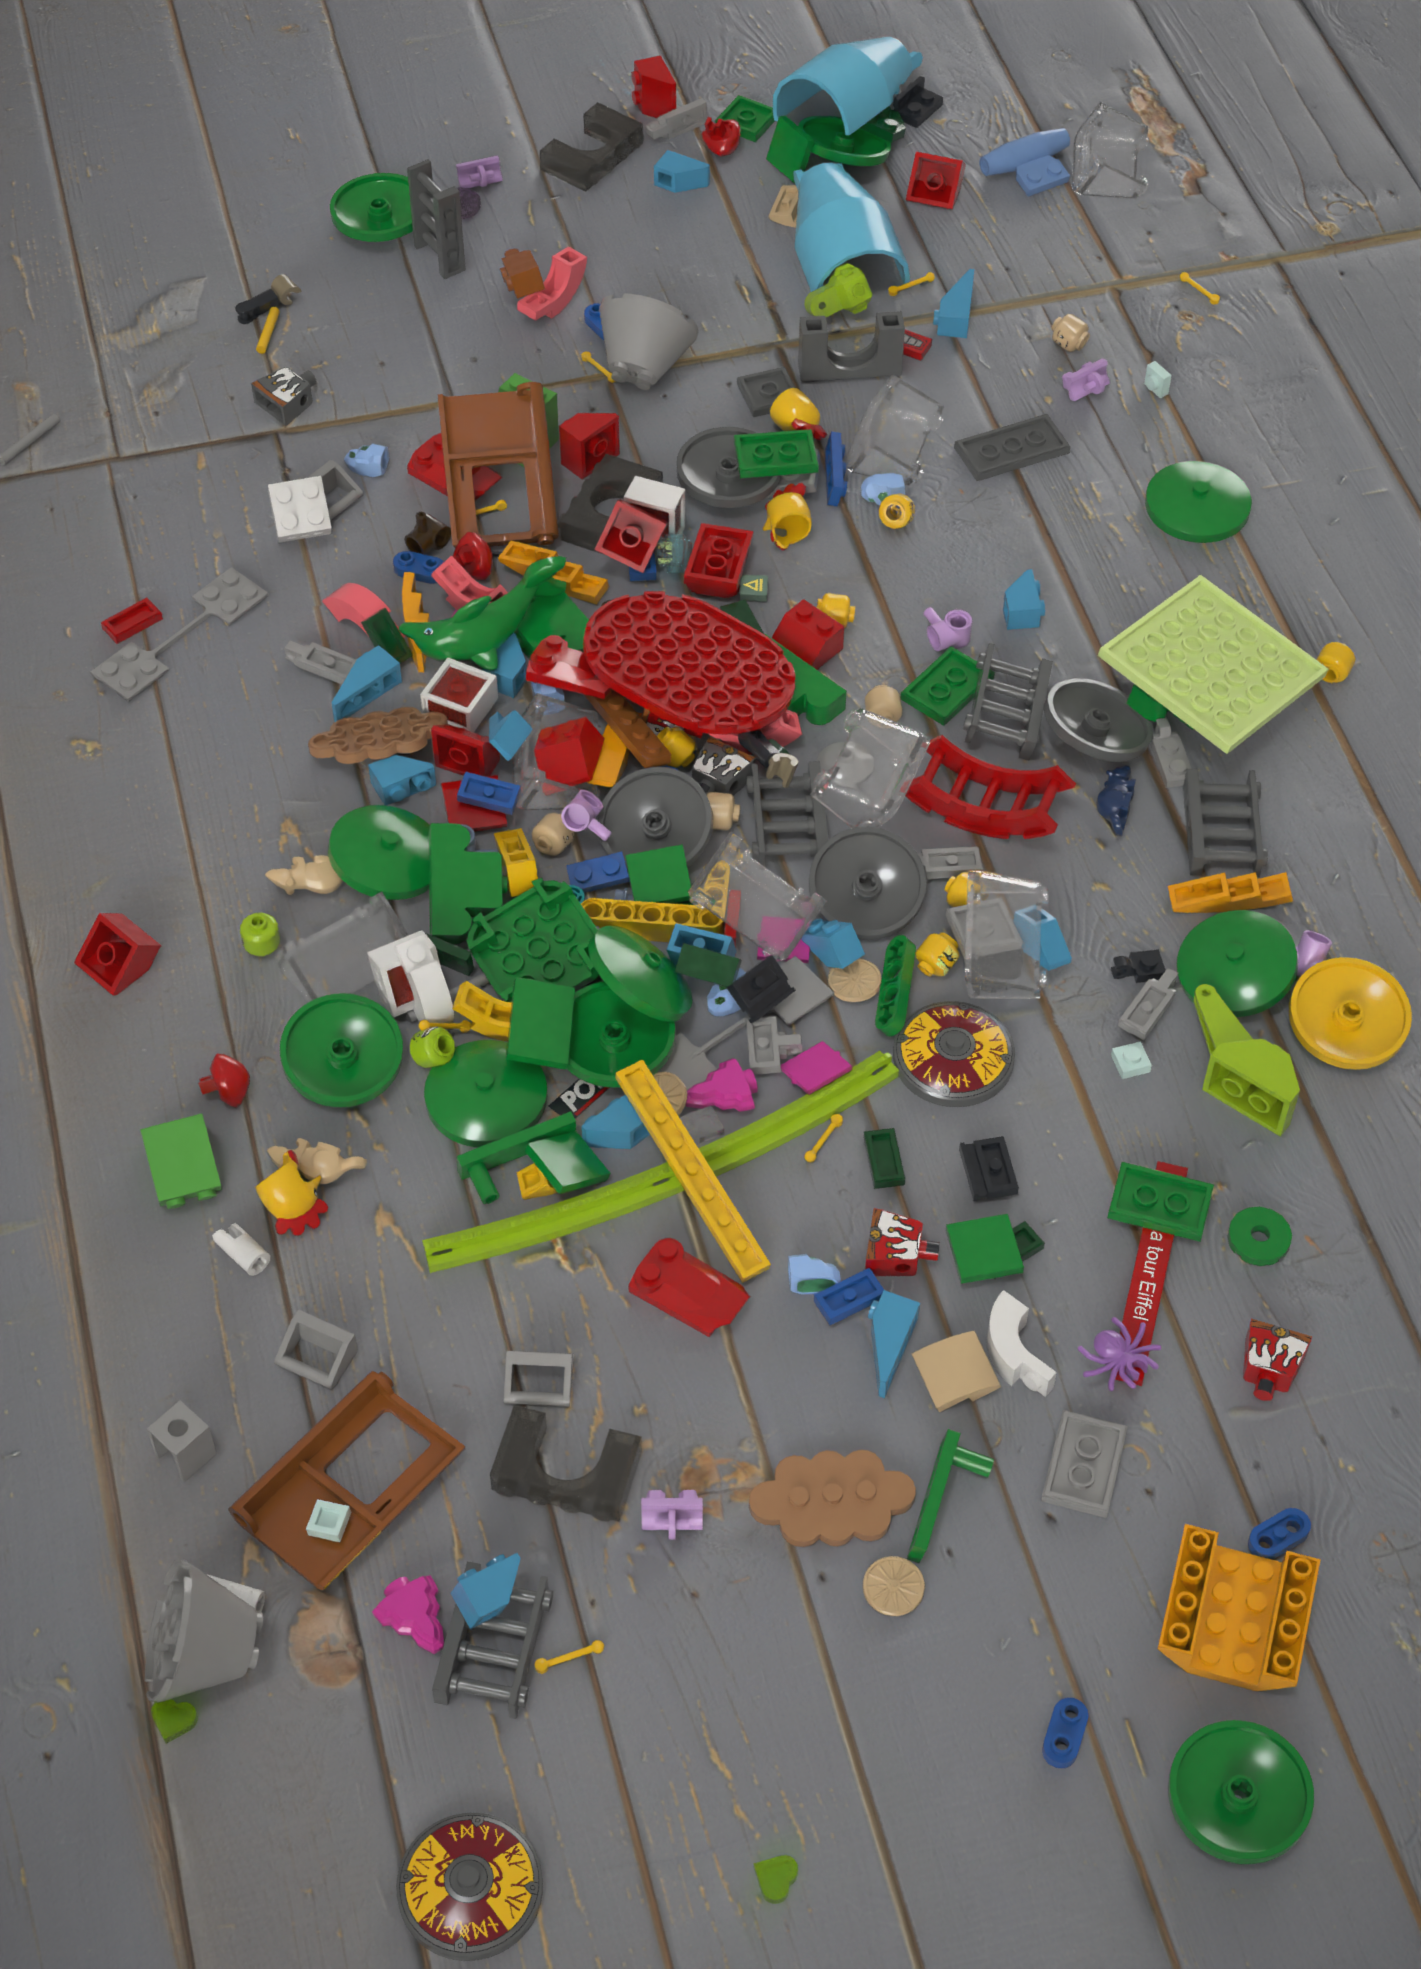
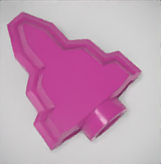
M734 1058L719 1064V1069L708 1073L704 1082L695 1084L687 1090L685 1106L701 1109L716 1106L722 1110L735 1108L739 1112L755 1109L752 1094L757 1093L758 1087L754 1073L751 1069L742 1071L739 1063Z
M431 1575L421 1576L411 1582L407 1577H400L391 1582L384 1590L386 1597L372 1611L373 1616L383 1627L391 1626L399 1635H410L419 1647L432 1654H436L444 1647L443 1627L437 1619L440 1606L435 1598L439 1591Z

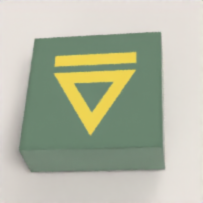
M742 575L740 601L767 602L768 576Z

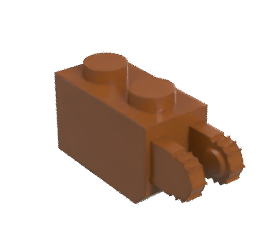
M514 248L505 251V257L501 258L504 267L500 268V272L509 292L514 291L518 299L545 289L539 267L530 250L519 252L518 249Z

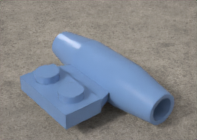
M1064 128L1027 135L1005 143L982 156L979 160L980 169L985 176L1016 171V181L1029 197L1069 181L1070 174L1060 160L1052 156L1070 145V137Z

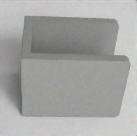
M181 1400L147 1428L155 1455L160 1458L169 1450L174 1456L180 1478L183 1481L189 1479L216 1455L209 1426Z

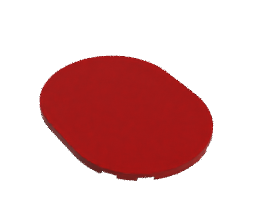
M645 591L643 595L629 597L627 594L602 605L593 613L586 624L583 651L593 673L617 693L682 728L722 735L758 730L780 718L786 712L793 699L795 671L792 663L788 662L783 655L784 651L760 631L700 599L683 594L681 597L665 595V591Z

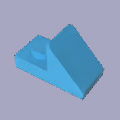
M515 710L505 717L497 711L489 718V742L509 761L529 736L532 727Z

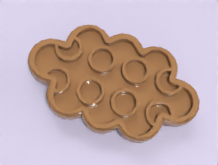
M401 707L389 713L374 711L365 714L361 718L348 717L334 722L330 726V731L318 733L308 741L309 752L311 756L316 758L335 757L338 762L344 764L358 763L367 758L385 759L396 753H412L419 751L427 745V739L432 738L431 728L433 725L448 724V721L444 714L439 712L421 714L414 707Z
M825 1450L816 1454L811 1460L797 1455L785 1457L775 1468L774 1480L759 1483L751 1491L749 1510L757 1522L771 1526L779 1525L783 1538L794 1546H810L820 1539L830 1546L838 1547L848 1543L854 1536L863 1541H875L886 1535L890 1528L891 1516L903 1514L912 1507L915 1502L916 1487L908 1475L900 1471H885L882 1460L871 1451L857 1450L844 1457L835 1451Z

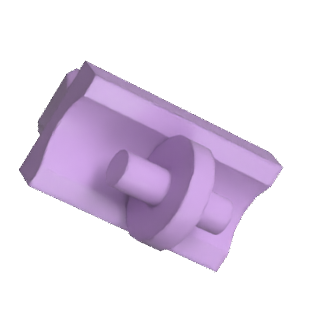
M498 156L456 164L459 188L461 190L477 186L485 187L487 184L502 181Z
M1100 359L1094 363L1088 362L1082 365L1080 370L1074 373L1068 372L1062 376L1063 387L1069 391L1070 400L1076 401L1092 392L1100 394L1104 391L1105 386L1110 384L1106 372L1107 360Z
M649 1490L646 1498H641L642 1530H669V1540H676V1530H703V1500L698 1498L695 1490H683L679 1493V1498H665V1493L661 1490Z

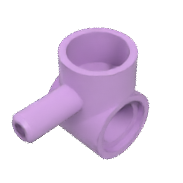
M930 607L924 611V616L931 623L927 627V636L934 650L941 651L951 646L963 648L968 645L972 626V617L969 613L963 610H952L946 614L944 620H941L933 608Z
M580 790L562 811L561 818L565 827L575 832L589 828L604 841L611 835V831L595 819L603 809L600 799L587 790Z
M1304 931L1296 947L1298 955L1297 976L1301 977L1310 967L1327 959L1326 956L1332 944L1330 939L1317 932Z

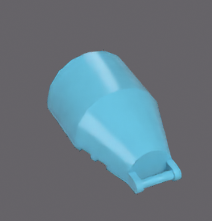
M892 37L831 45L779 82L773 94L774 121H778L779 116H786L824 89L832 97L840 110L845 135H851L892 104L893 95L898 94L900 91V84H904L912 71L921 65L922 53L916 51L909 53L899 40Z
M822 163L804 172L802 169L794 171V181L798 190L795 250L811 292L822 287L824 280L836 267L849 259L864 254H885L893 257L903 283L906 284L910 281L908 263L887 211L844 170L842 163Z

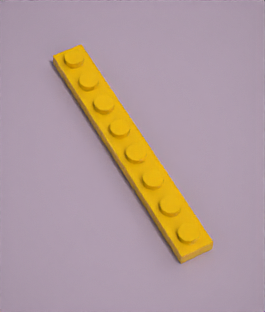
M641 1060L616 1072L615 1079L741 1282L743 1283L770 1269L771 1263L645 1062Z

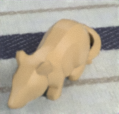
M324 855L314 856V862L307 864L303 857H293L292 863L294 865H291L292 869H272L265 874L276 886L285 889L288 895L293 894L294 889H307L320 894H328L337 890L343 882L331 866L329 857Z
M302 1138L297 1139L296 1144L298 1148L296 1149L272 1146L267 1150L278 1168L283 1166V1154L293 1150L298 1158L299 1165L297 1170L299 1174L308 1180L321 1175L319 1184L331 1183L348 1170L365 1169L367 1165V1159L356 1156L344 1159L340 1156V1148L323 1142H318L317 1146L313 1148L307 1140Z

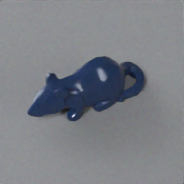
M1128 765L1117 767L1113 771H1106L1108 780L1105 781V788L1099 793L1096 801L1099 814L1106 820L1111 821L1115 834L1122 836L1130 810V801L1133 799L1136 779L1129 780L1131 768Z

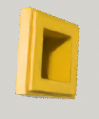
M535 1163L516 1172L521 1195L524 1200L558 1193Z

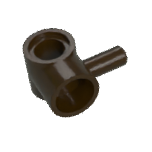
M422 511L417 512L416 525L414 530L405 536V544L409 551L426 555L432 549L440 550L446 546L451 537V528L430 514Z

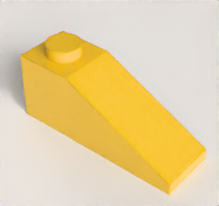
M522 828L494 833L496 847L502 856V870L504 876H507V888L511 897H517L534 887L531 881L538 879L535 858Z

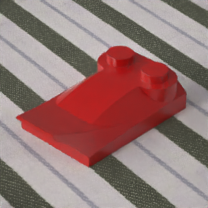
M438 433L414 451L407 465L408 474L448 496L442 435ZM489 466L474 467L472 469L474 499L477 500L503 478L501 474Z
M701 523L684 573V584L687 588L696 594L730 598L737 595L740 579L753 539V531Z
M550 635L543 639L531 654L526 669V681L605 699L611 690L593 673L585 659L584 652L568 648L567 641L558 635Z
M664 1238L654 1244L636 1268L628 1285L631 1294L708 1337L712 1335L715 1329L731 1324L751 1297L743 1285L685 1252L682 1244L673 1238Z

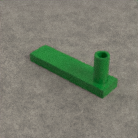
M570 1111L458 1155L456 1159L461 1180L471 1178L483 1204L492 1203L500 1195L488 1172L489 1169L527 1155L525 1149L528 1143L576 1131V1120Z
M948 1429L940 1443L907 1555L908 1560L920 1563L927 1551L951 1465L988 1478L994 1463V1459L958 1446L961 1435L959 1432Z

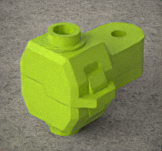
M844 263L835 268V272L831 275L828 284L807 295L804 306L806 311L812 316L829 317L842 309L857 314L867 308V304L871 301L873 294L861 269L849 263Z

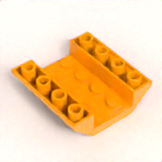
M1185 1524L1157 1649L1185 1672L1252 1691L1296 1687L1321 1559L1286 1551L1283 1562L1216 1545L1219 1532Z

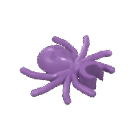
M1113 1317L1111 1319L1112 1322L1120 1328L1126 1340L1114 1330L1101 1331L1094 1339V1348L1099 1357L1090 1354L1082 1346H1079L1078 1351L1086 1358L1106 1365L1095 1370L1085 1371L1083 1376H1095L1113 1368L1108 1381V1389L1110 1391L1114 1390V1382L1118 1371L1124 1382L1130 1388L1135 1389L1136 1384L1133 1381H1138L1140 1373L1134 1370L1133 1367L1141 1368L1145 1374L1147 1373L1148 1364L1155 1370L1159 1368L1158 1364L1152 1359L1138 1353L1161 1350V1346L1152 1344L1136 1348L1144 1335L1146 1324L1144 1322L1140 1324L1138 1334L1131 1344V1337L1126 1327L1116 1317Z

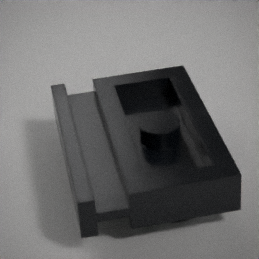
M773 955L763 959L726 987L743 1012L746 1011L750 1017V1023L759 1020L796 991L794 987L791 988L788 984V977Z
M1004 1136L976 1140L972 1144L966 1145L964 1142L960 1143L959 1152L973 1201H978V1198L984 1197L993 1199L1018 1195L1019 1187Z

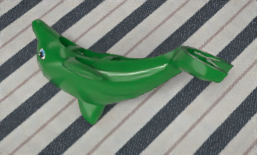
M549 557L532 563L526 569L522 580L509 593L496 601L491 602L490 596H483L467 603L453 617L432 622H404L399 626V631L413 639L425 656L436 661L445 662L447 658L459 662L473 660L483 669L496 670L498 668L497 649L516 631L533 597L555 596L566 591L567 583L552 577L564 568L566 557Z

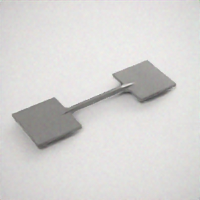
M231 567L192 596L193 600L205 607L204 613L152 651H145L131 641L93 669L91 674L129 701L169 671L167 666L155 658L211 615L219 617L230 625L269 596V593Z
M794 956L780 967L788 977V984L791 988L794 987L796 991L770 1011L775 1012L787 1025H791L832 997L834 992L800 959ZM747 1015L705 1043L702 1047L694 1046L680 1032L675 1036V1044L669 1060L658 1072L675 1074L682 1080L687 1090L695 1084L704 1082L708 1073L717 1070L706 1058V1052L747 1025L746 1018L750 1017Z

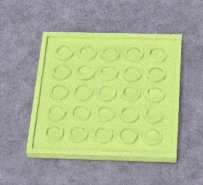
M1199 575L1102 646L1097 655L1226 754L1322 680L1329 670L1202 575Z

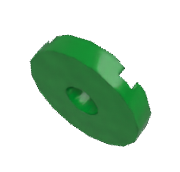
M1259 1206L1249 1207L1238 1212L1230 1222L1227 1238L1231 1250L1234 1253L1236 1251L1243 1261L1257 1266H1266L1279 1262V1259L1289 1252L1292 1232L1290 1225L1282 1215L1272 1209ZM1254 1232L1264 1233L1268 1239L1265 1241H1257L1252 1237L1251 1234Z

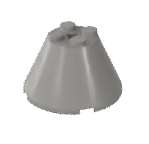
M624 293L622 298L613 299V294L606 296L601 301L599 312L608 368L612 373L611 378L616 382L624 383L627 381L635 384L636 387L642 390H649L651 385L656 384L696 341L699 331L698 327L692 319L689 322L681 316V310L663 301Z
M183 1559L174 1560L163 1580V1584L169 1586L164 1601L157 1600L148 1638L145 1682L152 1683V1692L147 1691L146 1693L148 1700L152 1702L166 1701L242 1678L248 1668H255L259 1655V1649L254 1647L256 1633L259 1634L262 1628L263 1613L256 1612L255 1608L188 1561Z

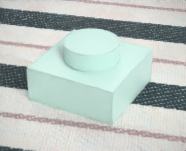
M1154 361L1147 365L1144 384L1159 398H1162L1169 393L1172 375Z
M1141 1041L1112 1048L1111 1057L1122 1079L1151 1071L1152 1065Z
M317 1499L306 1527L307 1534L313 1537L340 1542L351 1515L350 1507Z

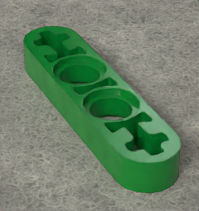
M905 935L894 937L888 944L881 979L875 1026L889 1037L898 1034L906 1021L916 946Z

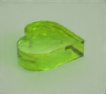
M173 1699L155 1702L151 1708L153 1721L165 1744L187 1733L197 1724L198 1716L195 1707L188 1702L176 1703Z
M780 1855L753 1863V1869L764 1899L772 1904L783 1902L788 1897L789 1886L797 1880L798 1864L791 1856Z

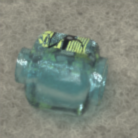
M665 534L664 539H661L658 543L659 566L667 568V573H683V568L687 567L692 552V542L686 539L685 534Z

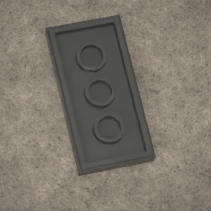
M1048 414L957 440L954 444V449L976 481L1069 454L1071 447Z

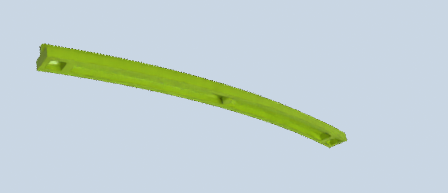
M879 1050L852 1067L850 1072L812 1094H806L777 1111L700 1147L699 1150L717 1177L804 1134L831 1119L832 1115L843 1112L898 1078L899 1069L891 1062L892 1055L889 1052L883 1054ZM880 1067L883 1068L881 1071H879V1072L876 1073L875 1075H872V1072L876 1071V1070L879 1069ZM665 1162L607 1186L539 1209L477 1227L424 1239L422 1243L429 1272L432 1273L473 1263L562 1237L633 1212L685 1190L668 1162ZM668 1178V1181L653 1186V1183ZM451 1248V1252L432 1255L433 1252Z

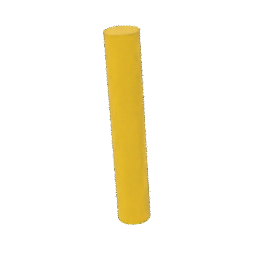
M271 307L256 347V351L260 354H264L268 347L280 313L277 307Z

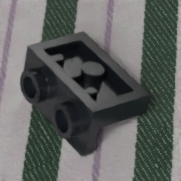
M919 76L914 82H911L904 91L896 95L893 101L894 111L900 114L904 123L918 128L943 105L942 96L924 88L925 77Z

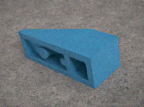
M969 269L941 299L940 309L934 310L933 325H938V336L967 338L975 269Z
M379 645L365 652L356 660L331 702L334 722L348 718L402 682L400 663Z
M885 1290L879 1301H873L868 1314V1318L872 1319L871 1337L878 1396L885 1398L917 1324L920 1310L919 1302Z

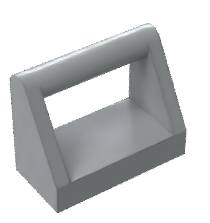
M329 460L307 477L321 476L325 495L337 486L348 492L347 495L328 509L330 521L363 496V491L333 460Z
M298 1310L290 1322L274 1364L332 1390L358 1351L355 1334ZM300 1339L337 1354L329 1374L289 1356Z
M506 1351L504 1404L570 1407L574 1354ZM515 1364L565 1367L563 1393L512 1391Z

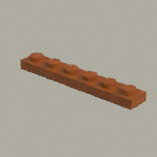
M613 689L610 690L605 699L583 694L644 768L671 764L672 754L621 694Z

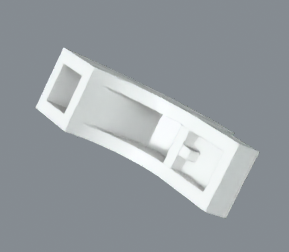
M422 934L396 945L394 950L409 981L415 1003L413 1010L418 1021L427 1020L429 1023H453L454 1010L452 1009L453 1004L438 960H434L424 935Z
M1003 1290L993 1305L989 1320L987 1348L991 1362L999 1375L1009 1385L1012 1386L1021 1378L1030 1390L1038 1391L1046 1397L1054 1388L1057 1372L1032 1355L1021 1343L1019 1332L1027 1323L1029 1308Z

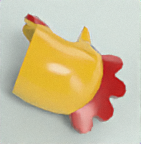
M790 388L782 392L775 399L770 409V417L783 431L811 429L813 438L817 440L827 436V432L819 425L821 418L818 409L802 391L797 388Z
M791 483L785 487L784 491L777 490L773 495V499L765 505L767 520L763 526V531L771 530V541L775 542L776 546L781 550L787 549L789 544L803 540L811 531L812 517L810 509L803 498L806 492V486L803 483H799L796 486ZM775 528L786 530V536L777 535Z
M293 1150L283 1154V1166L256 1185L255 1189L264 1206L277 1218L275 1224L276 1233L283 1235L290 1229L294 1236H300L305 1230V1225L311 1229H315L320 1225L318 1214L326 1213L328 1205L319 1199L317 1195L321 1175L308 1182L303 1181L297 1170L299 1163Z

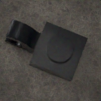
M1159 949L1130 952L1129 958L1126 956L1114 957L1115 966L1111 967L1114 979L1134 976L1136 983L1147 982L1148 979L1152 980L1153 978L1159 980L1166 971Z

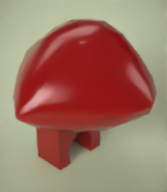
M707 117L704 124L706 129L701 133L703 141L714 154L720 157L731 155L737 149L740 142L741 130L739 122L735 119H718L717 123H714L711 117Z
M467 532L459 540L453 557L473 579L486 580L492 572V551L481 536L474 532Z
M216 1054L210 1066L211 1075L199 1079L200 1082L198 1084L202 1095L218 1090L221 1101L237 1108L242 1104L250 1085L249 1072L238 1060L225 1054Z

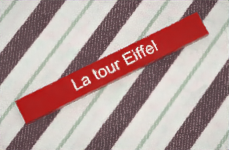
M1157 1161L1156 1170L1187 1177L1188 1168ZM1144 1227L1141 1233L1122 1320L1131 1337V1344L1138 1334L1140 1324L1142 1322L1146 1324L1144 1335L1136 1348L1151 1345L1174 1238L1172 1234ZM1120 1330V1333H1119V1334H1121V1336L1124 1338V1340H1126L1125 1337H1124V1335L1122 1334V1332H1121V1330ZM1149 1351L1141 1352L1138 1354H1144L1148 1357ZM1133 1367L1134 1370L1140 1373L1138 1381L1133 1382L1136 1385L1142 1386L1145 1373L1141 1368ZM1118 1371L1115 1380L1124 1382Z

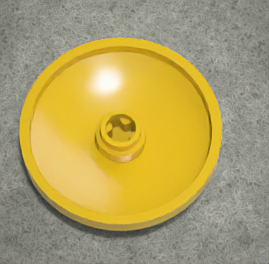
M1339 957L1315 964L1299 978L1289 1001V1020L1298 1041L1309 1053L1319 1060L1343 1069H1368L1390 1060L1403 1046L1411 1028V1006L1402 986L1386 970L1362 959Z

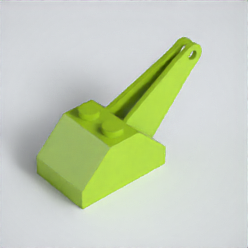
M1207 984L1198 986L1193 1001L1210 1053L1202 1090L1281 1137L1291 1123L1300 1092L1290 1054L1285 1052L1280 1046L1272 1044L1265 1039H1253L1224 1003L1214 987Z

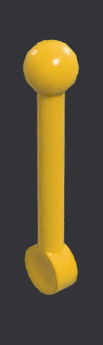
M928 272L926 276L898 287L890 286L888 294L896 296L901 290L925 281L932 282L935 279V275L932 272Z
M1187 272L1180 274L1181 281L1188 282L1208 297L1211 304L1216 305L1219 303V295L1208 292L1192 280Z
M585 351L581 354L582 361L590 362L607 376L609 382H616L611 378L612 373L591 358L590 352Z
M498 500L494 505L477 509L476 515L496 509L503 511L507 508L505 500Z
M421 1020L418 1024L421 1031L430 1027L460 1029L463 1033L471 1030V1023L468 1020H463L460 1023H429L427 1020Z
M840 1114L831 1116L829 1127L812 1150L805 1153L804 1158L807 1162H814L816 1160V1153L835 1127L842 1125L843 1117Z
M595 1640L590 1646L549 1660L539 1658L535 1661V1670L543 1674L548 1671L549 1667L592 1652L600 1654L604 1650V1643L600 1640Z

